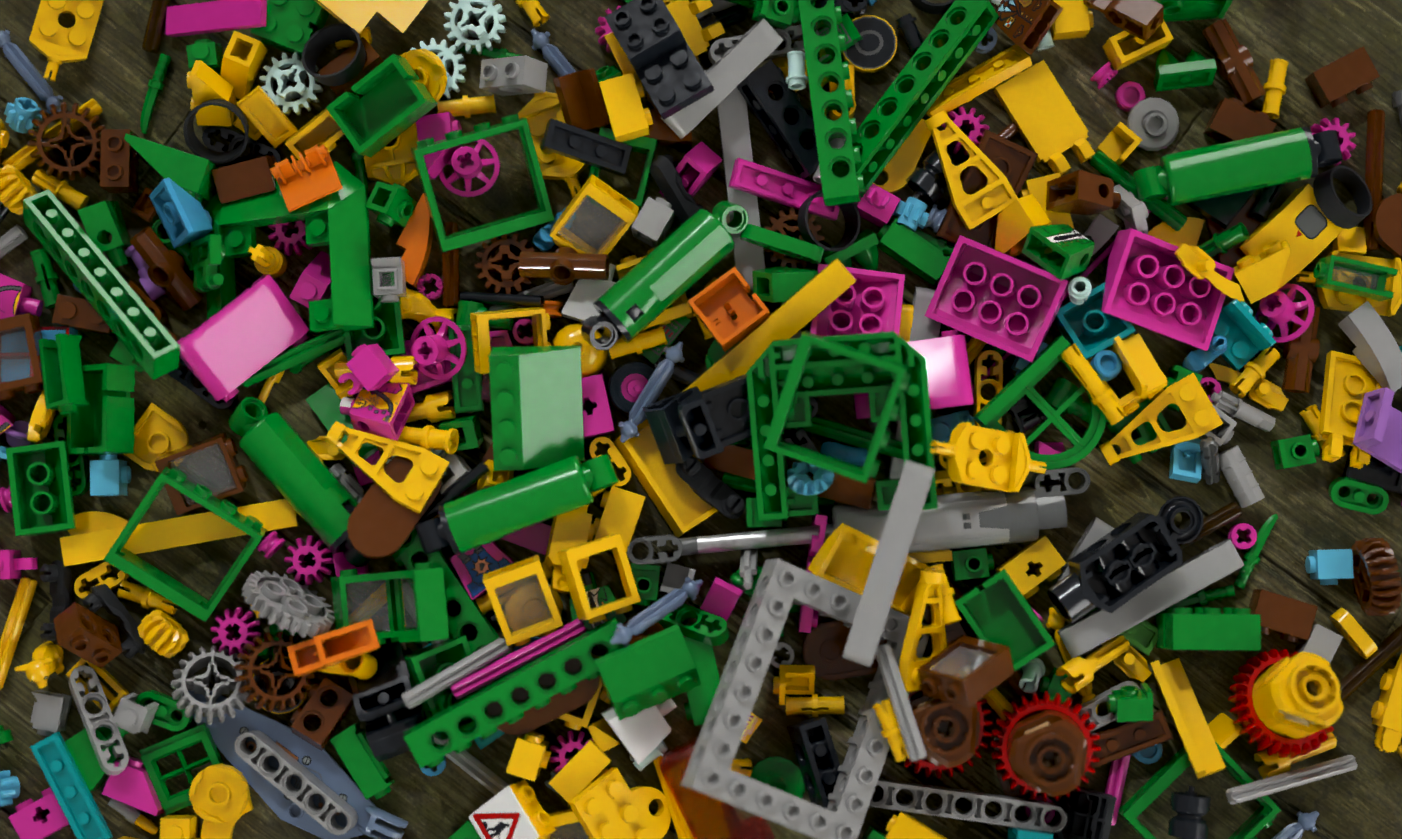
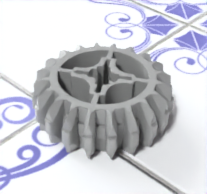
M214 645L209 653H206L204 647L201 646L199 648L200 655L198 656L190 651L188 653L190 662L181 659L179 661L181 669L173 671V676L176 679L171 681V688L175 689L172 692V698L179 700L176 704L178 710L186 708L184 713L187 718L195 713V722L200 723L203 717H207V724L209 725L213 723L214 717H218L220 723L225 722V714L234 719L236 716L234 708L243 711L245 708L243 701H245L250 693L247 690L240 694L238 689L245 686L244 682H235L229 676L221 675L217 671V667L228 670L235 678L242 675V671L234 670V666L244 664V662H237L238 654L236 652L228 657V648L222 650L221 653H217V648ZM207 667V671L204 674L191 678L195 672ZM214 675V682L216 684L210 696V688L208 686L211 682V676ZM188 691H194V694L203 695L206 698V704L195 700ZM234 691L229 698L216 704L219 696Z

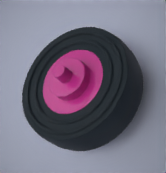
M636 361L626 362L618 366L611 374L608 382V393L612 403L621 411L629 413L654 370L647 364Z

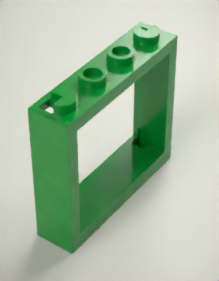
M518 114L501 118L502 123L491 126L490 122L480 123L473 126L474 131L464 134L461 129L445 133L446 139L434 142L433 137L417 141V147L411 148L438 245L442 252L554 220L526 118H518ZM517 129L538 209L446 235L423 155Z
M804 331L801 334L763 448L867 484L869 476L875 478L881 461L875 458L879 448L884 450L886 448L891 433L885 431L889 419L895 421L901 404L895 402L898 392L905 393L911 375L905 374L907 366ZM812 345L895 373L863 468L781 440Z
M165 467L103 560L206 622L263 538L266 529L262 527V522L250 515L246 517L237 511L238 508L233 503L227 500L220 501L212 496V491L202 484L195 485L186 479L187 476L182 471L176 468L169 469ZM165 483L251 536L209 600L124 548V545Z
M1216 743L1225 764V770L1240 785L1254 782ZM1184 746L1119 809V815L1143 839L1156 838L1137 817L1191 765ZM1268 795L1255 798L1254 800L1261 807L1228 839H1257L1255 835L1262 828L1267 829L1273 825L1272 821L1277 817L1276 815L1281 809Z

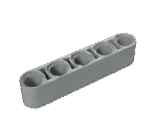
M764 18L760 19L705 72L714 91L663 121L680 139L684 138L782 43L783 38Z
M252 730L237 737L234 745L237 755L326 830L334 835H342L355 827L358 821L356 810L260 730ZM248 737L253 738L257 743L255 752L250 751L246 746ZM270 756H274L279 760V769L277 771L271 769L268 764ZM292 775H297L301 778V789H296L292 786ZM315 794L323 796L325 800L323 808H318L314 804L313 797ZM337 813H343L347 817L346 827H341L337 824Z

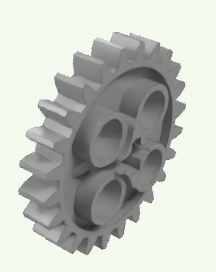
M266 570L262 573L256 571L255 574H250L242 588V596L246 597V603L252 605L251 610L259 611V617L268 618L269 624L276 623L279 625L280 630L287 629L292 635L298 632L304 638L306 634L313 638L316 635L327 633L335 620V617H333L334 611L330 610L332 606L324 603L325 598L318 597L317 591H310L308 585H301L299 582L288 578L286 574L281 577L275 571H273L272 575Z

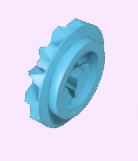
M803 461L802 463L793 462L792 468L787 470L788 486L792 491L801 495L822 493L834 481V472ZM807 472H812L814 475L813 480L808 477Z

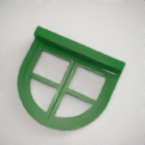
M1063 336L1056 337L1035 357L1033 363L1030 362L973 417L981 427L1007 432L998 420L1026 395L1047 418L1026 438L1027 446L1051 423L1073 445V447L1064 452L1052 455L1038 454L1029 450L1031 460L1045 462L1047 467L1040 468H1045L1046 470L1064 468L1086 457L1102 437L1107 421L1106 416L1099 407L1092 404V398L1088 394L1091 405V417L1088 428L1081 438L1060 414L1086 390L1085 387L1081 385L1056 410L1033 388L1060 361L1075 376L1069 365L1060 356L1070 345Z

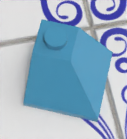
M170 178L163 179L149 195L174 248L205 237L213 229L212 218L209 212L203 209L198 200Z

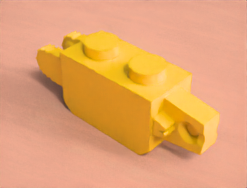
M588 505L553 518L544 559L547 569L552 570V591L564 594L570 592L558 552L586 543L587 540L592 541L595 526L591 523L593 514L587 513ZM589 556L576 560L579 572L582 568L586 569Z
M1402 653L1395 668H1388L1387 673L1383 674L1379 685L1382 690L1379 701L1374 703L1371 711V717H1373L1372 724L1378 726L1374 747L1386 753L1395 752L1399 748L1398 744H1400L1402 738Z

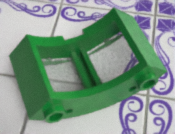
M432 562L416 563L414 564L415 569L366 574H358V569L340 570V576L331 577L335 629L372 619L379 644H386L385 638H391V642L399 641V643L449 639L443 567L433 568Z

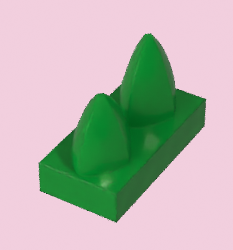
M1162 49L1156 60V73L1153 82L1155 91L1212 85L1217 70L1215 59H1206L1199 52L1192 50L1187 55L1185 62L1179 63L1174 55Z
M866 229L858 234L854 243L848 248L841 251L824 252L821 263L829 265L838 258L845 267L852 268L851 257L854 256L856 261L866 270L877 271L879 255L876 244L879 243L875 232Z

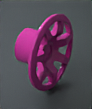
M484 139L473 141L477 142L474 149L459 145V148L453 153L447 165L452 166L455 170L447 180L443 169L439 173L443 185L452 193L462 197H475L488 191L496 182L500 171L499 157L494 147ZM482 146H485L491 152L492 159L480 158L479 154ZM494 164V173L489 180L481 172L482 167ZM460 177L464 178L466 191L458 190L450 184ZM477 177L486 183L481 189L471 191L472 178Z
M1286 283L1278 291L1260 300L1255 319L1260 323L1259 315L1267 317L1269 320L1266 325L1271 331L1278 324L1282 337L1272 336L1276 343H1285L1298 338L1309 327L1314 316V301L1309 292L1302 286ZM1290 289L1287 295L1282 292V290ZM1296 292H1301L1306 297V301L1293 302ZM1309 307L1305 322L1295 315V311H1301ZM1289 321L1301 326L1295 333L1288 335L1287 323Z
M434 316L421 321L414 329L410 341L411 356H414L417 361L415 365L424 375L432 379L443 380L456 375L463 367L467 355V344L458 325L448 318ZM431 322L442 323L437 334H434V330L430 327L429 324ZM448 326L455 331L458 336L457 339L448 341L444 339L448 332ZM424 328L426 336L418 338L419 333ZM459 343L461 345L460 359L449 352V348ZM444 359L456 364L455 368L446 374ZM435 364L439 374L429 371L426 366Z

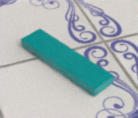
M56 732L30 746L76 838H112L113 835L60 732Z

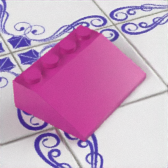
M1132 228L1118 231L1108 259L1101 312L1200 350L1208 351L1226 295L1216 289L1206 278L1198 280L1182 266L1179 259L1174 255L1178 246ZM1214 261L1216 264L1214 271L1231 281L1235 269Z
M960 235L925 316L1033 363L1065 298L1069 281L1066 279L1060 280L1047 271Z
M818 264V274L828 265ZM846 267L854 276L856 282L810 321L809 333L820 337L894 331L899 335L905 274Z

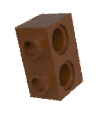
M101 129L100 187L109 193H138L139 153L124 137L126 133L136 137L139 136L130 129Z
M76 602L53 619L58 645L99 668H102L123 652L118 627Z
M324 678L320 684L316 682L307 695L309 701L305 707H298L290 720L293 723L291 726L292 733L322 751L354 703L351 696L353 694L327 678ZM331 694L338 699L336 704L329 707L324 706L321 703V699L325 695ZM317 719L321 725L316 731H308L304 727L306 721Z

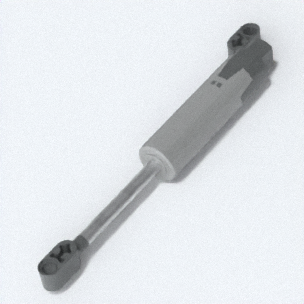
M1082 468L1046 470L1044 474L1034 473L1030 479V486L1021 487L1019 492L1009 493L998 490H984L937 495L938 509L922 510L908 553L1036 542L1039 530L1067 527V509L1064 495L1085 492L1090 485V476ZM1074 472L1078 473L1081 478L1080 485L1075 489L1071 488L1068 483L1069 476ZM1046 477L1048 480H1059L1060 485H1049L1045 489V487H1040L1039 482L1043 481ZM873 501L871 509L850 504H835L831 508V524H826L824 542L842 523L880 541L889 510L878 511L877 501ZM819 525L678 538L671 534L638 537L630 542L627 554L633 563L643 565L672 562L684 555L811 544L812 535H818ZM667 540H672L673 545H678V550H674L673 556H668L667 551H658L659 558H653L654 547L651 541H658L657 547L665 546ZM640 542L648 546L649 554L647 557L638 559L633 555L632 548L636 543Z

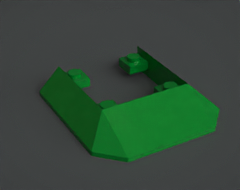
M335 161L333 164L343 188L292 212L288 211L275 178L276 190L228 203H221L217 192L205 206L204 210L206 209L212 218L213 229L207 235H222V243L225 245L224 260L221 261V265L217 266V273L223 275L224 282L220 288L206 292L207 320L236 298L235 258L252 256L248 249L250 246L256 248L255 227L305 220L306 245L309 247L329 245L332 292L331 299L309 301L310 331L315 333L338 329L353 331L374 328L369 211L365 207L368 200L367 186Z
M894 331L823 336V338L907 366L905 374L911 375L905 393L898 392L895 401L901 404L895 421H901L904 464L907 459L935 468L934 454L930 452V448H933L930 446L933 440L926 358ZM800 338L774 340L746 372L759 520L787 519L790 516L819 515L820 513L818 494L801 495L792 491L788 486L787 456L763 448ZM812 345L784 428L812 426L810 397L869 393L871 422H878L895 373ZM785 429L783 430V433H782V436H781V440H784V441H785ZM935 471L922 510L938 509ZM900 478L876 480L878 511L890 510Z

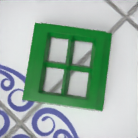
M206 723L139 750L141 759L166 815L188 807L192 803L189 798L190 788L170 796L164 781L185 773L191 786L193 777L190 770L209 762L211 765L224 764ZM202 742L208 757L187 765L181 750ZM176 753L182 768L162 776L156 761Z

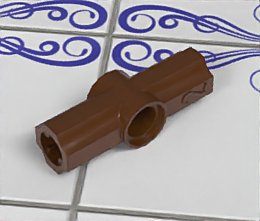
M1227 19L1219 20L1205 28L1202 32L1215 55L1217 70L1224 80L1229 81L1238 100L1248 105L1263 97L1266 92L1253 70L1252 56L1244 45L1239 44Z
M150 226L144 228L130 239V243L149 266L147 272L150 280L159 287H166L184 311L190 309L204 297L202 293L194 290V282L184 271L186 268L184 258L178 252L168 250Z
M560 247L554 253L521 252L518 269L519 275L522 277L550 278L556 284L568 285L574 279L608 280L610 262L607 254H581L571 247Z
M1315 305L1312 322L1306 331L1298 338L1284 343L1283 358L1286 359L1282 386L1284 391L1309 393L1312 368L1318 358L1320 342L1317 338L1320 307ZM1309 307L1301 311H1295V315L1305 322ZM1291 322L1288 335L1295 333L1301 326Z

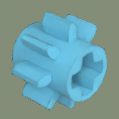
M15 98L14 104L7 103L4 112L7 116L5 122L9 123L10 128L18 133H28V130L33 129V127L39 128L32 123V120L36 118L42 121V117L39 114L41 108L30 98Z
M908 197L906 202L900 200L893 215L898 217L896 224L899 226L903 224L913 232L916 231L917 227L923 229L929 213L925 212L928 207L927 204L914 197Z
M10 770L0 771V807L12 805V799L18 798L20 794L19 779L16 776H10Z

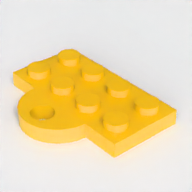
M611 767L568 803L589 839H662L667 833L671 822V814L665 795L653 787L636 786L629 789L618 768ZM655 799L658 803V810L654 815H651L649 804Z

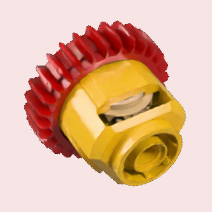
M1272 649L1251 657L1246 661V664L1238 668L1240 673L1232 678L1236 683L1229 687L1236 694L1228 698V701L1235 703L1236 707L1230 709L1229 712L1237 713L1238 718L1233 721V724H1242L1243 729L1239 734L1248 733L1250 735L1248 744L1257 741V751L1267 748L1268 756L1278 754L1279 758L1287 756L1295 758L1318 749L1321 743L1329 739L1327 734L1334 730L1332 724L1341 716L1344 707L1340 697L1339 681L1326 659L1309 652L1298 653L1296 651L1289 654L1287 649L1279 652L1276 649Z

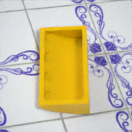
M646 419L637 425L638 432L640 433L637 438L634 436L622 443L620 435L614 441V444L675 536L679 538L718 512V510L701 499L679 477L676 472V464H664Z
M842 523L824 542L807 569L816 576L862 595L879 540ZM907 555L890 607L891 609L910 617L917 584L920 581V571L930 567L929 565Z

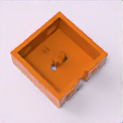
M735 266L688 300L690 308L724 352L746 337L771 315L756 293L752 294L753 301L748 296V293L751 292L750 286ZM736 314L738 317L733 320L731 317Z

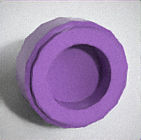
M15 421L14 425L5 431L6 440L11 447L35 444L27 440L29 422Z

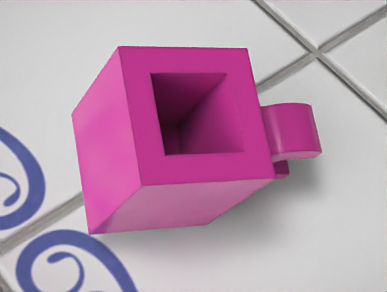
M872 184L864 196L860 197V202H855V204H857L860 217L882 228L884 224L887 225L901 199Z
M362 344L351 353L353 358L346 363L352 372L342 374L338 381L339 383H345L348 379H351L353 381V388L348 391V394L353 395L359 393L363 386L367 391L380 389L400 370L379 344Z
M0 550V580L21 579V570L38 569V558H21V550Z

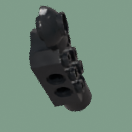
M1176 496L1167 500L1161 506L1157 516L1138 512L1068 561L1069 575L1047 590L1055 608L1070 624L1095 607L1112 613L1183 564L1182 550L1178 544L1191 542L1200 534L1203 527V513L1200 506L1193 499L1186 496ZM1177 513H1180L1182 516L1181 524L1176 527L1174 524V518Z

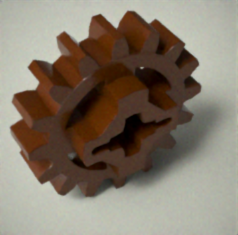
M794 208L790 209L789 215H785L780 210L778 220L772 216L769 218L772 227L764 226L765 229L791 237L797 235L799 240L804 241L798 226H788L786 224L787 222H797L798 215H795ZM813 215L808 219L809 229L819 243L824 242V236L817 235L822 230V226L813 225L816 218ZM769 249L764 250L765 255L772 253L771 264L780 261V266L786 267L787 264L791 268H796L800 264L803 269H807L806 261L788 258L784 254Z
M514 233L511 239H508L507 234L501 236V240H497L496 237L491 238V245L485 242L482 243L485 252L476 253V256L482 262L475 264V268L483 270L478 275L479 280L487 279L485 283L487 289L495 286V293H501L502 289H505L507 294H512V289L514 288L519 293L522 292L521 285L523 283L528 286L532 285L528 278L522 276L514 281V276L519 272V256H515L511 249L512 246L521 252H535L534 248L526 249L529 243L528 240L524 239L519 243V236ZM499 248V253L494 258H489ZM505 258H509L511 263H514L509 265V270L507 271L500 266V264L505 262ZM489 272H498L501 275L502 282L495 280Z

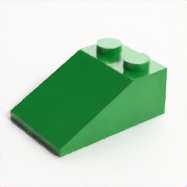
M127 133L125 134L124 139L164 179L170 178L200 203H202V200L210 202L214 197L216 185L211 170L218 167L210 160Z

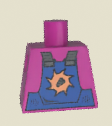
M494 542L486 545L483 544L459 555L455 554L450 558L472 601L487 592L482 574L515 563Z

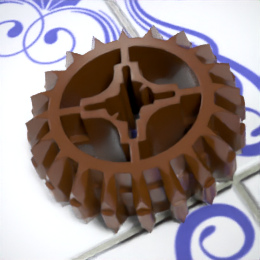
M67 102L61 103V111H58L55 104H51L49 107L52 115H49L45 110H41L39 114L44 121L42 122L36 118L32 120V123L39 127V129L28 130V134L35 136L36 140L27 142L28 146H37L38 149L30 153V156L32 158L39 155L42 157L37 166L40 168L45 163L50 165L46 170L47 175H51L54 169L59 170L57 179L60 180L63 179L64 172H68L70 181L75 180V171H78L81 178H85L87 176L85 167L94 173L97 168L92 161L94 160L100 164V156L97 153H101V136L98 133L101 132V129H106L105 125L95 127L94 123L100 117L95 115L91 120L86 116L90 113V108L88 107L83 110L82 114L78 113L79 103L73 104L72 111H68ZM61 118L62 125L59 136L44 138L48 125L52 121ZM70 118L83 123L91 135L77 134L73 130ZM66 132L72 135L71 138L74 137L75 140H83L73 143L70 151L61 142H56L66 136ZM93 144L89 157L75 164L76 148ZM45 147L60 149L63 152L66 164L53 159Z
M1370 537L1355 541L1351 548L1354 573L1352 585L1354 587V594L1357 596V602L1368 616L1380 617L1395 613L1399 609L1402 600V579L1400 578V569L1397 566L1394 551L1383 538Z
M267 632L264 634V641L259 636L253 638L255 647L250 643L244 645L248 655L245 653L237 655V658L243 661L244 664L234 666V670L242 671V675L235 677L234 681L244 682L245 686L240 687L238 692L241 694L247 690L250 694L245 699L247 703L257 698L255 703L256 709H261L266 702L267 712H272L275 704L279 712L285 711V702L292 708L296 706L295 698L299 700L305 699L306 696L301 689L311 690L312 685L305 680L315 678V674L295 676L293 668L288 667L284 662L282 650L288 654L287 647L293 644V635H289L283 642V632H277L274 639L271 632ZM266 648H273L272 655H269V660L265 665H253L261 651ZM275 667L277 671L285 674L276 676L274 679L273 673L263 670ZM253 674L264 679L267 694L256 685ZM283 679H295L292 688L282 696H276L277 689H280Z

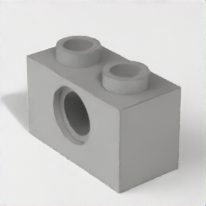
M526 55L482 60L479 88L500 96L546 92L548 64Z
M648 197L631 227L633 237L653 248L662 243L675 221L674 210L670 209L672 205L660 197H656L655 200Z

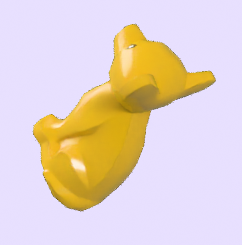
M407 287L406 297H400L402 320L408 318L420 323L427 318L440 316L455 322L453 314L457 313L458 308L456 307L437 309L426 296ZM431 322L430 324L434 326L437 334L442 323Z
M47 641L35 648L32 653L31 662L14 669L16 672H25L27 678L31 682L36 683L38 688H45L47 686V679L52 673L56 672L58 675L65 669L63 665V649L60 645Z

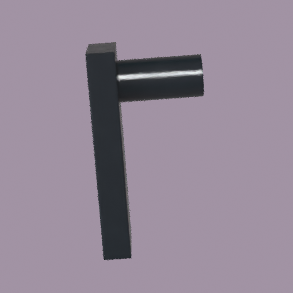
M552 118L548 120L544 137L540 142V149L545 154H552L554 152L620 176L626 172L632 146Z

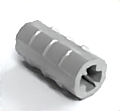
M1238 445L1218 454L1220 470L1223 472L1227 483L1234 493L1233 496L1236 497L1241 508L1250 506L1265 498Z

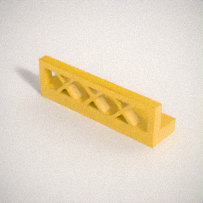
M1177 658L1164 664H1160L1159 660L1151 662L1152 672L1197 779L1225 770L1226 767L1180 659Z

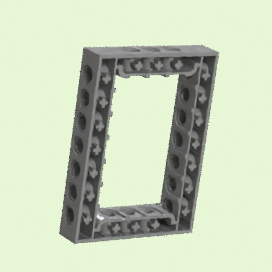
M768 559L765 561L681 782L682 786L813 839L858 838L890 748L887 738L882 737L881 731L883 729L875 710L872 708V705L880 704V701L889 699L879 665L873 682H869L868 687L870 690L864 707L858 712L860 718L853 737H849L848 743L850 745L843 765L838 767L837 771L840 773L832 794L829 793L828 795L829 803L827 809L730 770L792 603L795 605H805L818 611V615L832 617L844 622L843 626L851 628L862 595L780 559ZM890 608L880 640H887L886 644L891 645L899 668L900 656L910 617ZM930 633L922 634L919 639L916 653L918 658L923 656Z

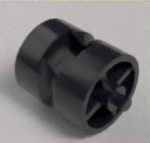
M933 150L922 162L923 168H916L906 179L908 186L915 193L912 197L916 199L920 197L930 205H934L945 193L944 187H947L937 150ZM953 155L949 156L952 162L955 158Z
M1189 785L1188 791L1171 792L1170 806H1172V810L1177 815L1169 820L1168 835L1180 837L1181 839H1207L1208 825H1206V821L1201 816L1206 815L1207 811H1210L1211 797L1197 794V792H1194L1195 786Z

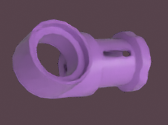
M133 245L128 247L125 255L131 257L139 269L137 272L140 276L139 281L149 297L154 301L166 294L164 287H159L150 280L147 272L149 266Z

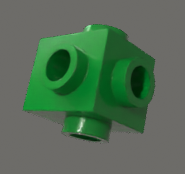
M377 181L365 207L377 215L376 221L390 228H392L393 224L405 228L413 214L417 201L408 195L409 190L395 183L392 186Z

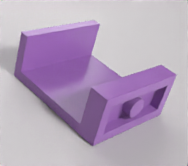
M1383 387L1364 394L1353 445L1402 474V412L1391 406L1394 391Z

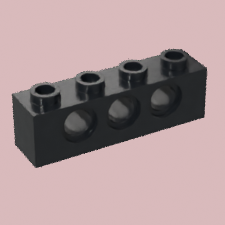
M771 60L748 75L737 88L795 176L804 179L814 173L819 165L813 117L807 114L800 103L798 94L788 88L782 70ZM768 90L774 93L775 100L769 97ZM784 114L790 117L791 125L785 121ZM800 138L804 139L807 143V149L801 145Z
M812 717L787 726L810 803L827 809L829 803L827 798L829 793L832 794L840 773L837 771L840 763L826 718Z

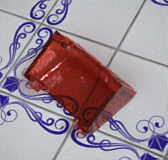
M699 735L667 751L661 758L660 769L694 839L775 838L765 819L751 816L740 821L733 806L681 785Z

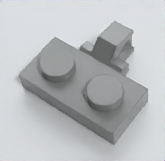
M1121 185L1114 186V191L1119 192L1121 195L1120 205L1117 209H1114V213L1124 221L1125 229L1132 228L1148 235L1146 218L1149 214L1145 203L1136 199L1131 191L1128 192Z

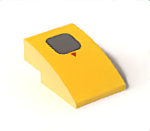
M1306 184L1296 189L1279 208L1273 210L1269 214L1267 221L1262 222L1249 236L1250 238L1245 240L1239 248L1246 256L1253 255L1255 257L1264 252L1263 248L1274 241L1281 243L1286 240L1291 249V254L1279 286L1280 289L1312 262L1344 228L1335 225L1324 215L1316 202L1313 187L1310 184Z

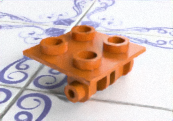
M316 144L314 147L305 150L306 157H304L301 151L298 152L301 158L299 160H296L294 155H291L293 163H290L287 158L274 163L275 166L270 168L273 177L278 182L289 212L343 188L329 151L324 144L321 146Z

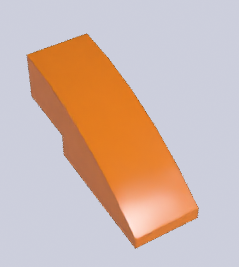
M424 193L396 243L399 248L405 251L402 260L405 262L406 284L416 289L419 278L424 275L433 239V224Z
M369 619L288 646L287 650L294 675L300 677L379 649L380 644L373 620Z

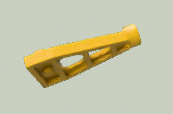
M945 109L924 121L933 136L952 204L968 231L1003 211L1013 201L1018 199L1006 176L949 118ZM945 124V130L939 131L937 127ZM954 141L960 142L969 154V159L958 166L952 164L947 153V146ZM974 166L986 176L987 185L970 195L963 190L960 174L965 168Z
M1192 373L1167 387L1111 441L1108 440L1099 445V448L1109 465L1112 466L1121 461L1120 459L1196 439L1224 423L1195 374ZM1176 404L1186 419V425L1179 430L1163 431L1157 423L1158 414L1167 405ZM1144 422H1149L1157 434L1156 439L1143 445L1135 444L1131 438L1132 431ZM1115 444L1120 447L1121 452L1119 455H1117L1112 445Z
M338 421L332 425L325 439V442L337 447L394 501L419 515L450 465L449 461L425 448L354 430ZM345 435H347V436H348L347 441L344 442V443H342V442H341L342 439L344 438ZM369 443L383 449L384 452L376 465L369 464L359 456L358 452L363 444ZM392 456L407 458L413 463V467L402 483L393 481L384 471V465Z
M921 569L920 581L917 584L899 662V671L906 692L922 690L917 669L947 647L941 589L942 584H944L945 571ZM926 604H930L932 623L930 625H921ZM930 633L933 647L930 657L918 658L916 653L919 639L922 634Z

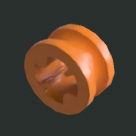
M544 301V306L541 308L545 309V313H548L550 318L562 317L559 311L560 307L563 306L562 302Z

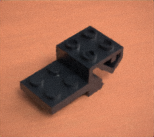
M632 0L605 16L608 25L663 120L714 91L710 80L687 44L680 28L663 0Z
M746 374L701 392L696 386L643 407L665 465L684 463L693 454L697 459H705L723 452V447L751 436Z
M385 638L386 644H380L379 649L368 653L375 657L378 664L376 673L372 678L361 680L348 676L357 716L360 721H366V739L374 757L379 762L410 751L403 738L404 732L427 720L422 703L409 709L402 700V694L414 688L415 685L404 659L405 653L402 643H399V641L391 642V638Z

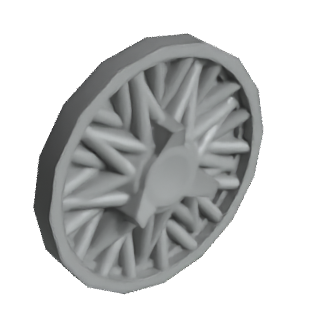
M1147 98L1139 101L1131 109L1127 118V127L1142 139L1137 147L1145 151H1159L1167 148L1175 140L1179 131V118L1176 110L1169 102L1162 98Z

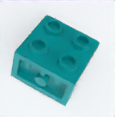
M1237 299L1222 306L1212 336L1222 335L1227 339V350L1221 356L1236 371L1240 370L1259 351L1272 347L1276 343L1272 338L1274 334L1271 329L1264 323H1259L1252 316L1254 313L1248 304L1244 301L1239 302Z

